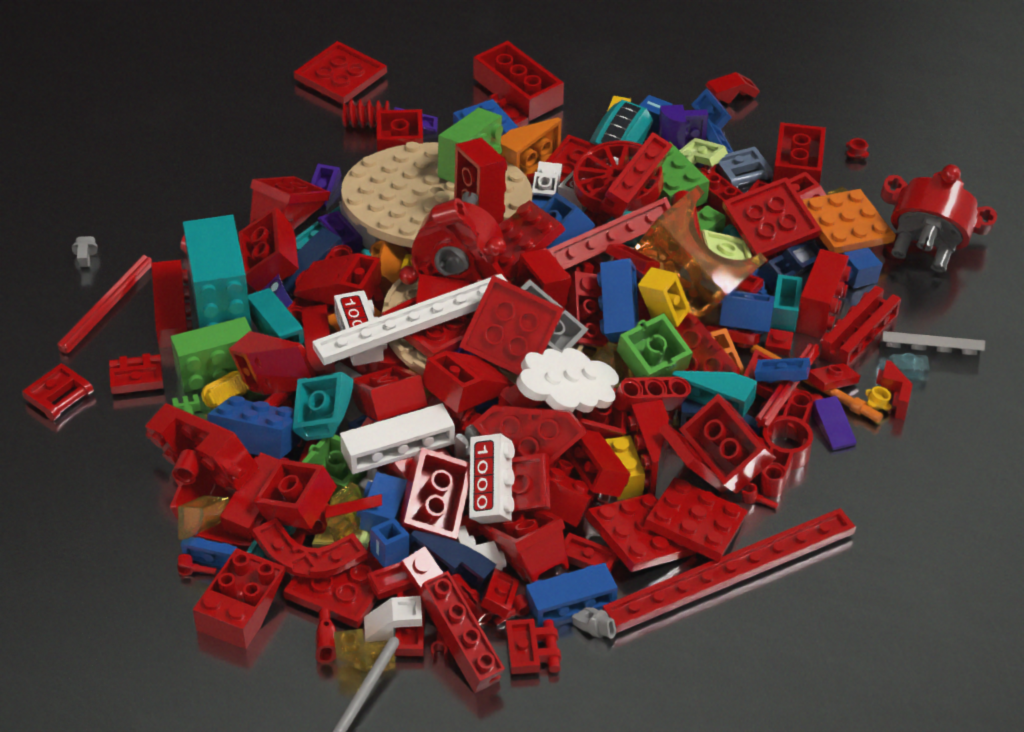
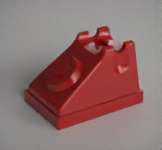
M295 176L252 179L250 186L253 189L250 224L276 206L288 219L293 230H295L324 205L325 201H329L331 192Z
M545 510L514 513L512 514V521L478 524L481 535L485 536L489 542L495 541L498 551H503L506 561L515 569L522 580L529 581L530 584L537 581L541 573L560 564L564 570L569 568L563 534L565 525L563 519Z

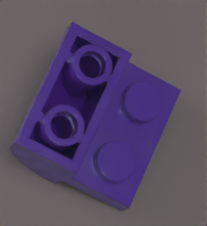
M683 105L660 106L658 136L671 142L678 150H681L694 138L706 141L707 109L684 110Z

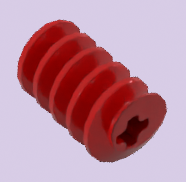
M350 99L348 105L344 102L342 113L343 126L348 127L351 121L352 126L356 128L360 121L362 128H366L369 122L370 127L374 129L377 124V110H390L389 101L385 102L384 107H381L380 100H377L375 106H372L371 100H368L366 106L363 105L362 99H359L357 105H354L353 99Z

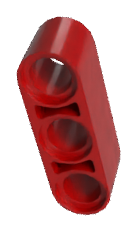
M682 377L625 378L616 389L615 399L612 403L620 411L631 412V404L662 399L666 411L677 410L690 394L691 386Z

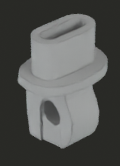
M92 236L76 238V243L72 245V251L77 255L79 267H89L90 256L96 254L98 250L95 238Z
M587 607L572 616L574 626L589 632L594 637L602 638L606 636L613 638L616 634L615 621L608 617L607 612L604 610Z

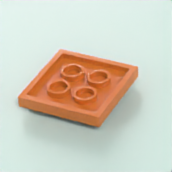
M861 189L802 200L822 229L819 238L831 252L843 253L893 243L896 234Z

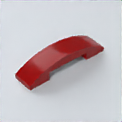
M327 304L302 307L305 346L311 366L315 369L316 375L336 372L334 362L323 365L315 353L312 343L314 340L330 335Z

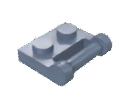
M756 147L728 153L716 164V169L722 177L736 188H738V185L753 182L757 179H764L766 181L773 178L772 168ZM755 169H759L758 171H755V172L743 174V175H740V176H735L736 174H740V173L752 171V170H755Z

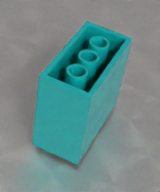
M226 215L184 221V235L198 327L203 328L246 317L252 331L246 274L234 216Z

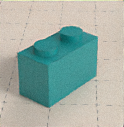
M778 274L771 329L795 333L802 277Z

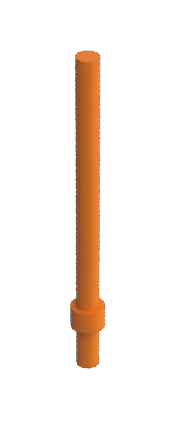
M757 344L750 349L752 354L756 349L772 359H782ZM807 379L802 380V381L805 382L806 384H808V385L814 387L815 389L821 391L819 388H817L814 384H812V383H811L810 381H808ZM837 388L821 391L830 397L837 396L841 403L850 407V411L859 416L862 414L877 423L883 417L882 413L869 407L866 401L858 397L853 398Z

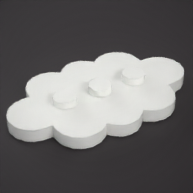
M566 348L562 353L554 349H546L543 354L530 352L521 362L523 371L516 380L520 392L529 399L546 401L554 410L573 412L576 409L589 413L594 407H610L615 399L613 389L619 381L616 371L604 362L590 361L579 350Z

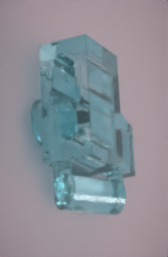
M912 353L892 354V356H889V361H892L909 380L927 381L930 371L928 356L914 355ZM884 357L879 358L877 361L881 370H884L887 360Z

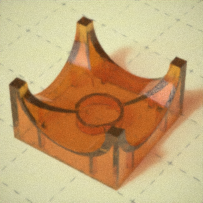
M697 185L654 221L634 250L659 261L661 264L659 269L677 273L690 306L688 313L695 314L704 323L722 308L724 300L762 266L767 259L761 252L748 259H728L716 254L703 243L695 228L694 209L698 199L705 192Z

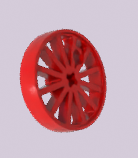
M609 141L598 144L584 152L577 160L573 170V189L578 201L595 213L611 216L600 209L599 206L605 198L609 187L627 166L628 157H634L642 145L631 141ZM615 156H621L618 165H616L613 158ZM606 158L608 164L604 163L601 160ZM662 166L655 175L657 176H653L646 185L651 188H644L627 211L633 212L654 203L658 199L664 186Z

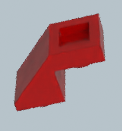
M737 72L710 80L705 84L719 102L722 100L728 104L732 102L738 93L743 96L748 94L755 98L760 92L750 79Z
M886 360L884 370L879 369L876 384L881 385L880 387H884L891 393V398H893L892 406L897 407L895 418L905 420L913 384L892 361Z

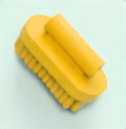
M232 371L204 386L201 396L207 407L215 409L231 396L244 395L249 388L243 381L239 371Z

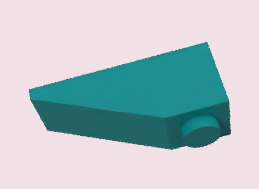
M674 371L672 377H682L689 382L691 391L687 397L688 399L706 405L717 394H720L732 404L742 418H744L755 400L757 381L734 372Z

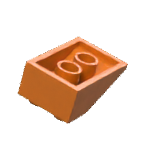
M557 117L509 130L501 136V156L506 159V162L517 166L526 177L527 174L537 172L539 161L545 162L561 144L562 119Z

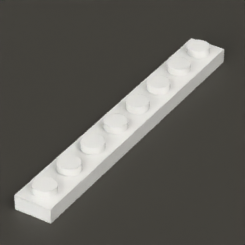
M502 274L496 275V277L507 281ZM491 278L312 341L313 349L323 365H327L476 311Z

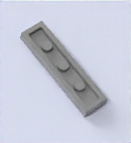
M881 331L880 341L886 342V347L901 348V343L911 344V349L926 350L927 346H936L937 352L952 353V348L962 349V354L977 355V350L984 351L985 349L984 340Z

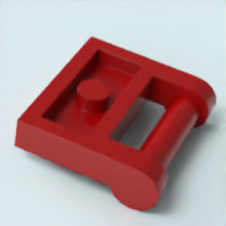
M61 363L24 389L22 393L24 399L43 411L51 421H55L61 416V412L83 396H89L94 392V389L89 381ZM72 387H77L74 391L65 396L55 405L52 404L53 401H55L61 395L66 393Z

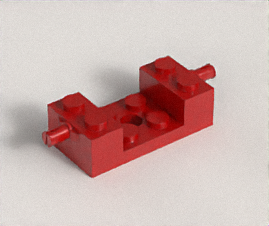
M165 403L145 425L147 429L146 437L156 446L162 448L164 451L163 457L173 465L176 464L181 451L186 449L194 450L197 447L196 451L202 457L201 463L214 473L213 479L225 489L230 487L239 491L259 468L234 432Z

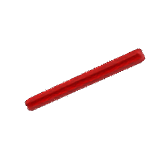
M142 255L58 342L57 345L60 352L70 353L152 267V259L150 257Z
M807 344L798 358H810L811 366L820 353L818 350L819 345ZM782 380L755 417L757 427L767 428L799 382H792L790 380Z

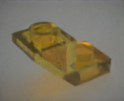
M353 482L347 484L331 497L330 506L361 499L362 495L358 485ZM356 512L329 518L328 527L334 542L359 531L354 518Z
M363 629L334 632L336 658L366 673H369L388 640L364 643ZM395 654L391 657L384 671L396 670Z

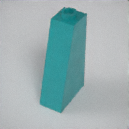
M270 288L248 295L250 317L260 334L298 342L305 348L302 326Z

